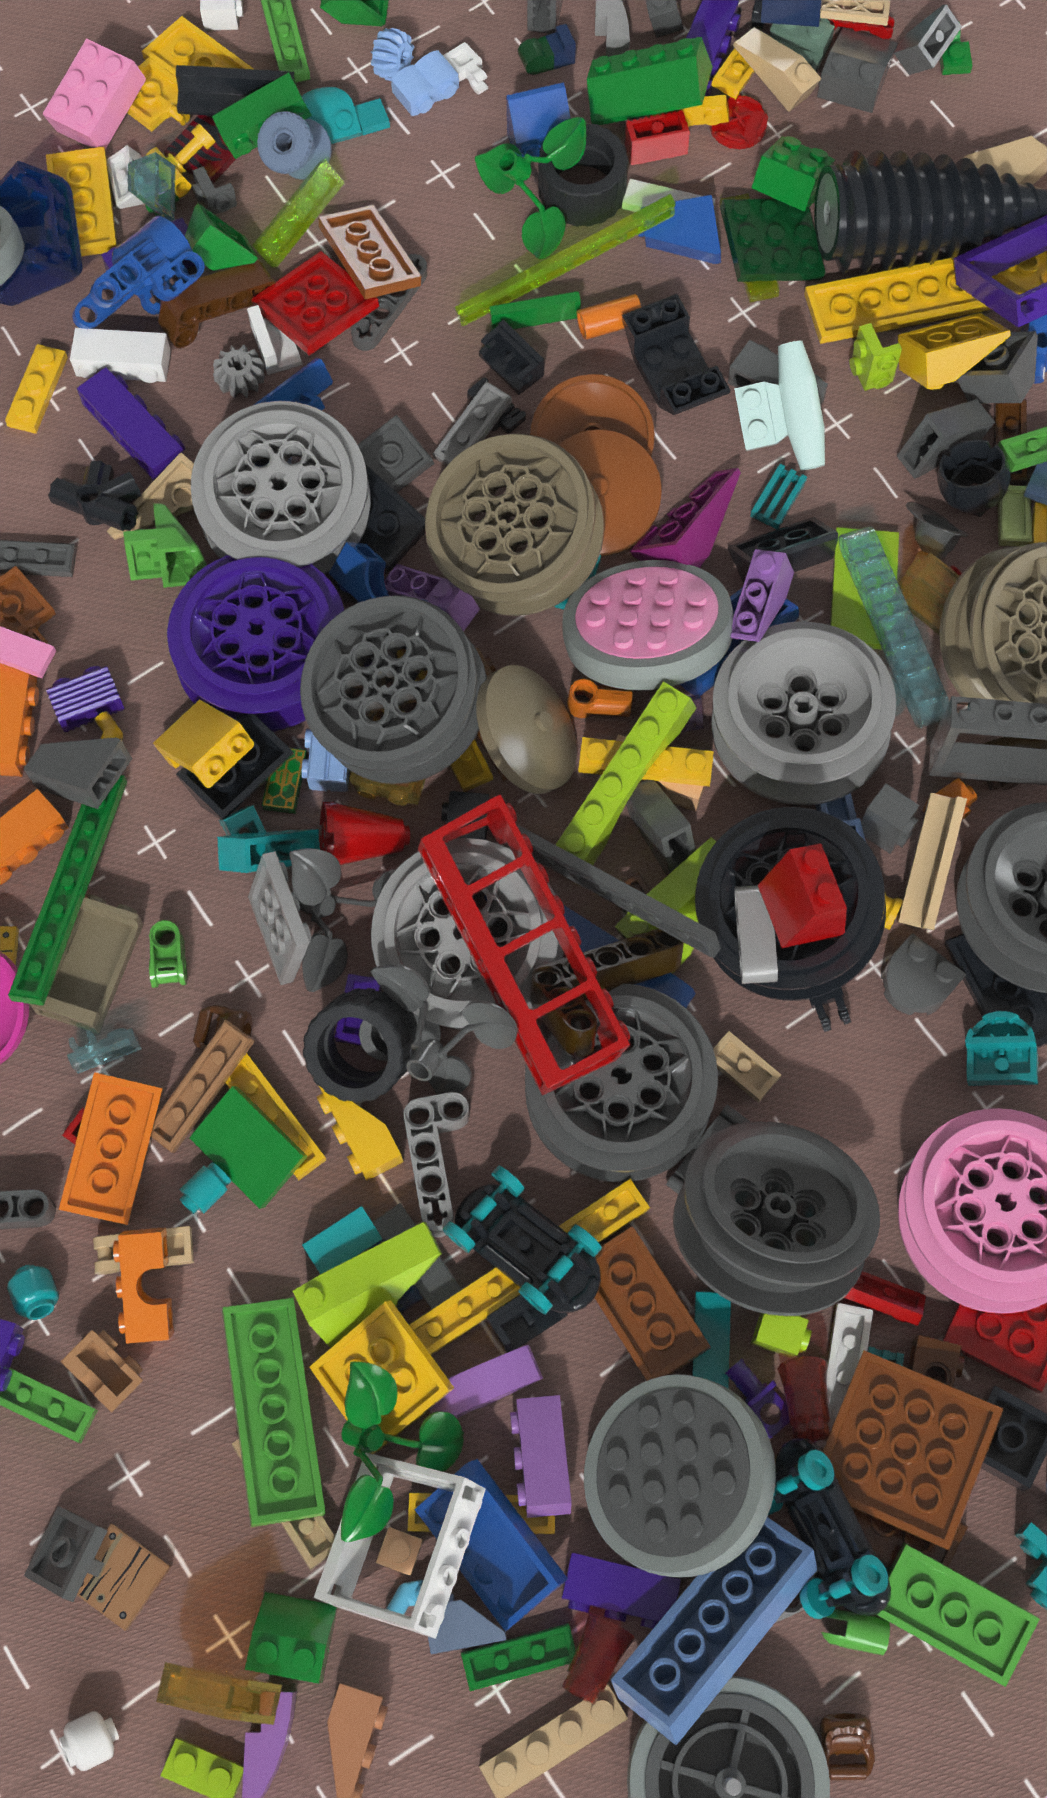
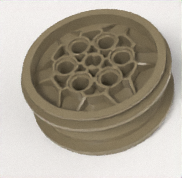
M507 434L491 437L468 447L456 456L444 469L434 485L425 517V532L429 551L443 575L454 586L471 595L479 608L507 616L539 613L558 605L580 588L594 569L601 553L605 531L600 499L577 460L556 443L545 438L527 434ZM506 487V491L502 495L495 496V492L499 488ZM537 490L533 498L525 499L529 491ZM486 512L482 520L474 521L479 513ZM510 517H515V519L512 522L507 523V520ZM548 518L544 526L536 527V523L540 519ZM497 540L492 549L485 550V546L489 541ZM528 543L524 551L515 552L518 545Z
M1047 542L1033 543L1021 547H1008L985 554L963 572L949 592L940 622V648L948 677L961 697L1047 704Z

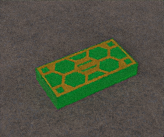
M290 748L294 754L267 779L262 802L263 810L296 814L303 780L302 761L307 759L308 755L306 750Z

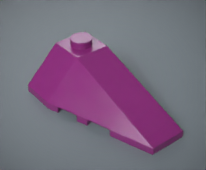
M739 468L716 471L689 494L691 501L670 510L667 513L669 520L659 529L654 525L651 527L648 533L631 549L632 556L640 561L668 560L701 569V565L710 555L741 474Z

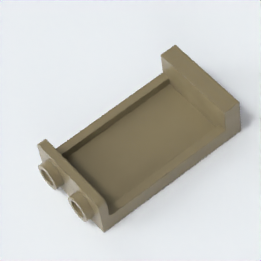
M88 894L87 897H84L44 1006L29 1004L34 1012L38 1015L99 1034L144 925L137 911L123 904H118V907L108 905L104 899L95 895Z

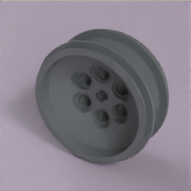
M383 596L368 599L347 608L332 619L319 633L309 650L303 667L300 686L301 705L307 724L315 738L347 769L375 782L388 784L410 783L428 778L444 770L455 762L473 742L479 731L476 714L477 695L481 684L486 681L487 675L476 648L456 621L445 611L427 601L414 597ZM405 648V654L402 657L396 659V653L400 649ZM375 657L371 665L363 667L364 662L368 658ZM428 671L423 680L416 681V677L420 672ZM391 681L393 684L388 688L386 685ZM363 688V692L359 697L352 698L353 693L357 689ZM417 702L414 710L405 713V708L409 703ZM385 710L380 720L373 721V717L378 711Z

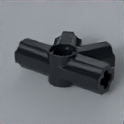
M91 461L90 465L85 469L82 484L57 477L50 484L51 488L48 497L51 503L83 515L86 523L89 525L106 524L121 531H130L136 525L138 510L135 505L129 502L142 495L130 472L113 479L114 470L111 465H107L102 461Z

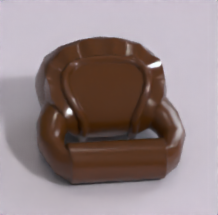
M220 1005L205 1007L199 1011L193 1042L196 1048L204 1051L208 1045L206 1041L212 1014L214 1013L219 1015L216 1020L215 1034L224 1021L228 1020L251 1037L252 1016L250 1012L244 1009H230Z
M834 1713L828 1714L821 1719V1745L826 1756L831 1781L866 1780L871 1774L875 1762V1753L871 1742V1722L866 1715ZM861 1753L865 1758V1763L829 1764L832 1754L838 1756L839 1754L859 1755Z

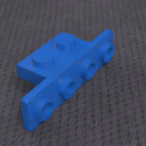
M315 358L254 405L271 401H290L306 404L322 411L325 406L317 395L332 385L333 380L322 359Z

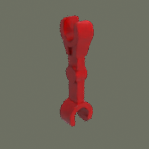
M889 17L887 26L830 19L829 22L835 26L834 30L837 27L851 28L854 31L865 30L882 39H890L893 34L895 20Z

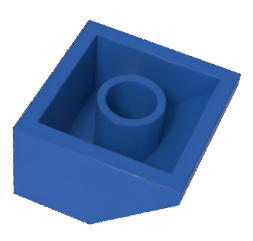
M564 82L506 95L507 136L510 144L519 148L522 157L525 154L539 157L540 148L548 132L561 122L571 119Z

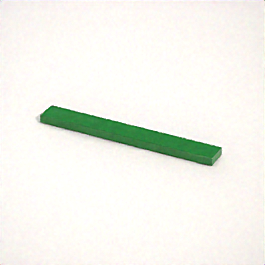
M124 775L120 776L98 809L81 804L8 996L11 1001L44 1006L125 790L127 780Z

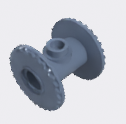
M283 111L271 115L263 123L258 133L257 148L263 163L274 172L289 174L296 179L308 180L321 174L331 158V141L324 127L314 120H304L295 113Z

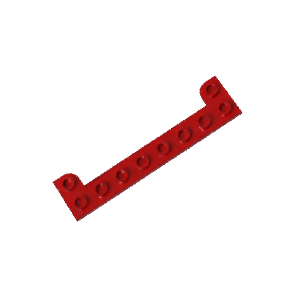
M500 794L421 838L418 851L496 1005L508 1012L516 1022L519 1030L515 1043L543 1096L617 1061L630 1045L628 1041L630 1034L625 1023L622 1020H617L612 1010L614 1004L609 992L605 988L601 989L596 979L597 970L593 961L589 957L585 958L579 947L581 939L577 930L573 926L569 927L563 916L565 909L561 899L557 895L553 896L547 885L549 878L546 870L541 864L537 865L531 854L533 853V847L530 839L525 833H520L516 825L517 816L510 803L505 804ZM488 813L485 818L465 826L466 824ZM488 825L500 845L508 843L515 860L478 881L467 885L445 843ZM521 868L548 922L499 947L492 937L472 896ZM553 930L580 985L531 1010L520 992L504 957ZM585 993L601 1023L597 1029V1034L603 1049L562 1070L549 1049L536 1020Z

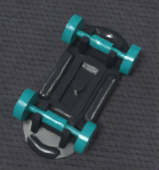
M498 1165L491 1175L499 1184L484 1185L469 1193L457 1208L455 1224L449 1221L442 1229L443 1232L462 1250L469 1253L473 1249L520 1287L519 1293L541 1313L546 1315L549 1310L570 1313L585 1308L593 1301L599 1291L601 1272L595 1256L600 1252L602 1246L592 1235L576 1224L567 1233L519 1196L525 1189L524 1186L508 1170Z
M798 1437L789 1440L781 1447L777 1454L775 1463V1491L768 1515L779 1511L783 1503H785L802 1541L814 1550L817 1570L820 1572L823 1580L819 1578L812 1579L801 1589L800 1601L803 1609L814 1619H822L831 1615L836 1606H844L854 1613L866 1616L880 1613L887 1607L891 1599V1586L885 1566L875 1554L838 1482L831 1461L821 1448L810 1439Z

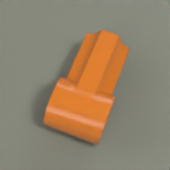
M579 679L570 687L567 709L571 715L577 718H587L591 714L630 717L632 690L596 685L591 680ZM576 696H586L590 701L581 702L576 699Z

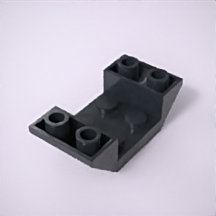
M678 294L622 315V322L633 360L659 408L672 415H676L730 393V388L717 366L708 368L689 333L690 316Z

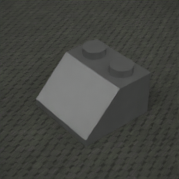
M1036 331L1010 332L1008 339L957 379L968 402L977 399L979 403L985 404L1022 403L1035 382L1038 340Z

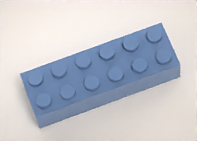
M767 1517L756 1538L736 1559L715 1571L698 1575L614 1675L611 1682L618 1699L677 1745L817 1571L814 1550Z

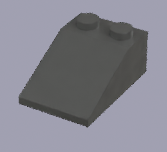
M843 27L830 50L821 73L817 97L873 113L894 57L893 52L896 50L898 43Z

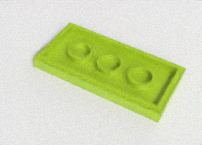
M836 527L839 538L833 561L830 625L855 635L872 649L893 650L895 643L899 532Z

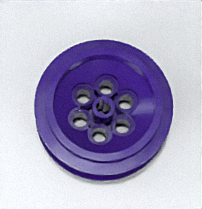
M229 555L215 560L197 572L186 583L177 596L169 616L167 628L169 652L185 693L193 704L200 699L233 719H236L241 713L255 714L271 731L286 729L306 721L300 696L301 677L305 660L316 637L332 619L344 611V606L331 581L312 564L297 567L279 559L252 557L236 560ZM255 602L262 603L260 606L255 608L249 607L252 603ZM284 613L292 614L286 619L278 618ZM227 620H235L231 625H222ZM287 642L294 643V645L290 648L281 647L284 643ZM230 649L238 650L232 655L225 654ZM258 661H268L263 666L254 665Z

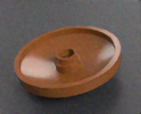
M588 374L567 379L546 394L534 413L530 435L545 438L557 445L580 432L609 430L621 433L635 440L652 456L655 433L650 411L644 400L634 389L616 378L599 374Z
M609 430L584 431L562 441L558 445L577 460L600 499L605 528L600 555L616 554L635 545L651 529L657 518L661 503V480L651 456L635 440L621 433ZM542 518L544 525L547 523L548 518Z

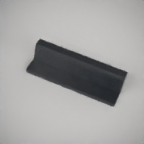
M177 65V113L213 116L288 72L295 82V73L290 71Z

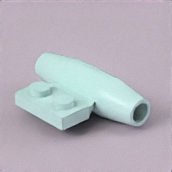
M793 341L779 345V385L764 381L734 388L745 449L750 451L776 445L788 436L801 471L825 466V426L816 377L803 341Z

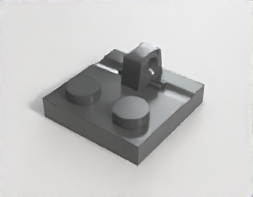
M58 1506L24 1576L59 1597L74 1602L87 1573L98 1577L104 1566V1562L95 1559V1556L108 1530Z

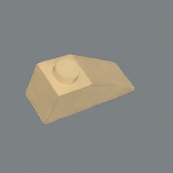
M755 27L733 44L734 48L788 112L807 99L821 81V77L802 55Z

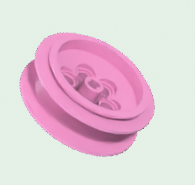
M996 1108L972 1111L943 1124L928 1137L918 1150L900 1190L898 1201L899 1229L905 1249L919 1273L936 1290L949 1299L963 1306L990 1313L1022 1312L1047 1303L1046 1120L1012 1109ZM1002 1167L1014 1168L1018 1173V1178H1008L1004 1174ZM975 1174L980 1176L984 1181V1186L977 1187L972 1185L968 1175ZM1029 1192L1040 1193L1045 1199V1204L1039 1205L1034 1203L1029 1196ZM960 1208H971L975 1212L977 1219L972 1221L965 1219L960 1213ZM1022 1225L1034 1227L1038 1237L1034 1239L1027 1237L1022 1232ZM987 1234H998L1003 1240V1246L992 1245L987 1239Z

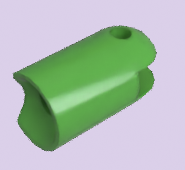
M835 1609L831 1615L827 1616V1618L847 1622L845 1636L821 1632L823 1638L828 1643L882 1656L885 1654L890 1637L889 1621L881 1617L860 1615L852 1611Z

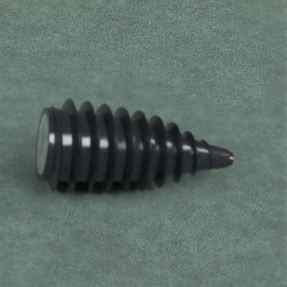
M858 150L852 151L845 158L842 165H827L822 169L815 196V233L819 252L825 261L835 260L842 274L848 271L852 259H857L860 269L865 273L869 271L876 257L879 258L881 266L886 271L890 270L893 266L896 255H900L904 266L908 268L913 266L919 252H922L926 263L929 262L930 265L935 262L939 250L944 248L947 257L954 260L958 256L961 245L964 243L967 244L969 250L981 246L982 240L986 237H990L992 241L1001 237L1003 232L1012 229L1016 230L1047 215V189L1034 187L1028 182L1019 184L1010 173H1005L999 178L994 167L989 164H983L977 169L969 158H962L955 164L951 157L946 154H941L932 161L930 156L924 152H918L910 159L905 152L897 151L888 159L882 151L876 150L866 159Z

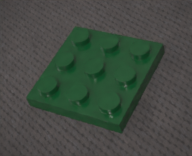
M723 199L720 210L738 282L823 279L826 272L818 249L809 208L804 212L777 199Z

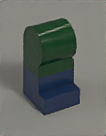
M567 24L555 27V33L540 37L539 39L531 38L525 40L520 44L517 52L526 72L536 75L575 64L576 43Z

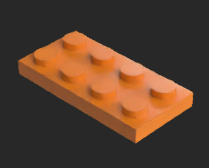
M94 1072L58 1210L128 1225L163 1088Z

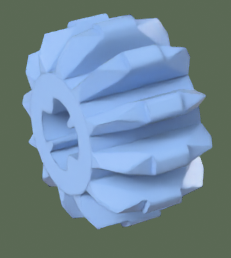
M385 28L384 31L378 32L377 40L373 41L374 48L371 51L373 57L371 65L374 66V74L391 81V78L397 72L411 65V60L414 58L412 56L414 45L411 44L410 35L396 28Z

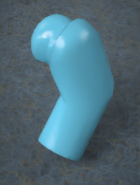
M423 1580L402 1583L386 1609L404 1615L408 1607L415 1606Z

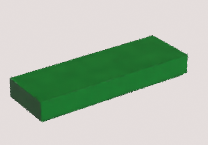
M579 291L490 306L491 331L502 320L513 329L577 319V310L581 309Z
M569 1623L461 1653L470 1691L578 1662Z

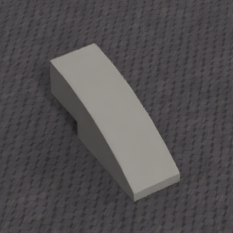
M596 0L595 36H606V56L622 54L629 50V23L622 0Z

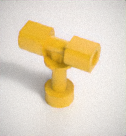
M200 124L191 131L195 137L175 157L169 153L166 158L155 147L144 158L146 163L179 198L185 196L192 186L182 175L183 172H186L183 166L203 146L208 150L216 142Z

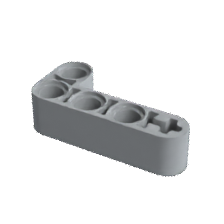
M457 1092L417 1098L410 1101L404 1109V1122L422 1222L427 1223L434 1237L446 1236L442 1229L449 1221L454 1223L439 1133L459 1130L469 1121L470 1112L467 1099ZM450 1105H459L463 1108L462 1114L457 1118L447 1117L444 1112ZM417 1111H424L429 1115L428 1120L421 1125L415 1124L410 1120ZM423 1144H430L435 1148V1152L429 1158H421L416 1154L417 1149ZM435 1177L442 1184L437 1191L428 1192L422 1188L426 1179ZM432 1203H439L441 1216L445 1217L442 1219V1225L436 1226L432 1220L434 1219Z

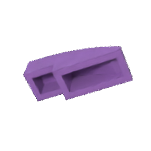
M530 1346L520 1347L448 1378L454 1389L429 1409L430 1413L445 1411L458 1418L543 1379Z
M297 1691L262 1692L261 1731L245 1732L242 1798H263L267 1793L288 1745L294 1720Z

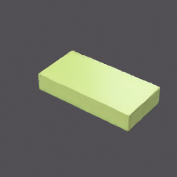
M1009 485L1007 493L998 502V545L1024 546L1032 543L1031 499L1024 496L1027 486Z

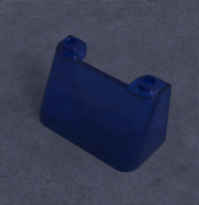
M17 161L0 180V206L11 215L24 241V254L20 264L11 275V278H8L0 286V303L7 306H15L74 281L83 269L73 193L70 185L56 174Z

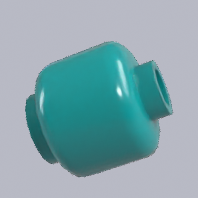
M34 1265L22 1266L15 1272V1275L9 1280L7 1285L8 1294L16 1314L21 1317H27L30 1320H38L48 1316L54 1310V1306L59 1299V1293L52 1274L45 1267Z

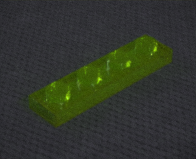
M326 160L320 161L252 245L272 268L279 266L345 183Z

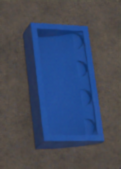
M475 1459L466 1463L454 1474L465 1477L486 1488L482 1505L478 1511L470 1535V1541L459 1570L504 1631H507L566 1582L568 1578L479 1460ZM440 1488L415 1509L436 1539H438L453 1492Z

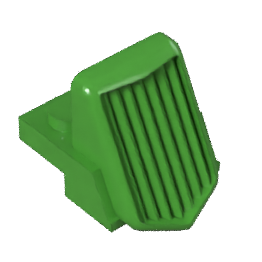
M161 503L153 504L156 529H137L123 532L130 579L162 578L163 588L185 586L197 572L207 566V563L198 545L169 508Z

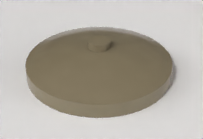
M505 666L488 675L478 691L476 714L483 743L497 768L514 785L527 792L544 794L563 786L570 779L574 771L577 745L571 719L558 694L540 675L523 666Z

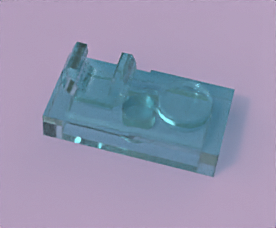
M125 1028L113 1030L107 1034V1038L99 1040L98 1043L94 1034L89 1030L86 1031L88 1043L83 1047L78 1046L74 1037L69 1038V1046L73 1052L67 1054L70 1065L79 1074L139 1051L142 1048L132 1028L128 1030Z

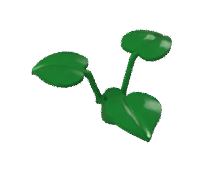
M582 117L565 120L548 132L543 141V150L547 154L546 157H536L525 154L522 157L519 148L509 143L499 145L484 154L475 156L478 172L485 185L492 192L505 194L511 191L514 184H516L538 207L539 212L531 214L522 227V240L526 249L539 260L548 257L559 246L565 232V218L557 207H550L545 210L544 205L525 185L524 181L531 175V162L549 163L552 161L555 168L566 170L572 168L580 161L586 147V121Z
M360 1361L350 1362V1378L345 1396V1413L348 1420L342 1428V1440L346 1445L355 1448L353 1454L360 1457L374 1477L366 1474L360 1476L348 1492L341 1522V1540L344 1542H353L377 1534L387 1525L393 1511V1493L388 1487L381 1486L383 1476L365 1453L378 1450L384 1441L419 1448L416 1465L443 1472L450 1468L458 1459L464 1443V1432L459 1421L453 1414L445 1411L431 1413L423 1421L419 1431L420 1441L383 1433L378 1424L382 1421L381 1415L390 1413L396 1405L397 1385L392 1375L385 1369L375 1364Z

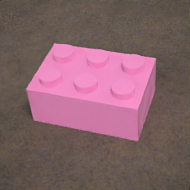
M86 38L44 110L43 115L57 132L90 148L104 146L106 150L146 78L133 60Z

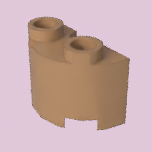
M104 1329L99 1334L91 1330L60 1362L112 1413L143 1381L139 1374L144 1369L130 1355L123 1359L114 1350L119 1344Z

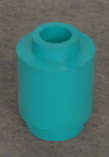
M211 1162L207 1167L202 1166L179 1189L183 1194L179 1200L191 1213L195 1214L199 1210L205 1214L228 1191L226 1187L232 1181L223 1170Z

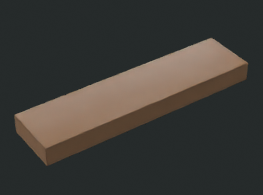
M225 1020L156 1116L150 1137L171 1153H175L255 1040L230 1021Z

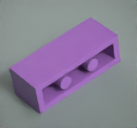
M560 1395L517 1399V1412H510L512 1434H519L520 1447L513 1448L515 1470H522L523 1483H517L518 1505L526 1506L527 1518L571 1514L572 1502Z

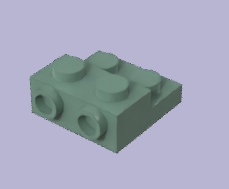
M820 18L819 27L772 24L769 36L802 55L817 73L832 43L835 26L831 25L829 20L825 18Z

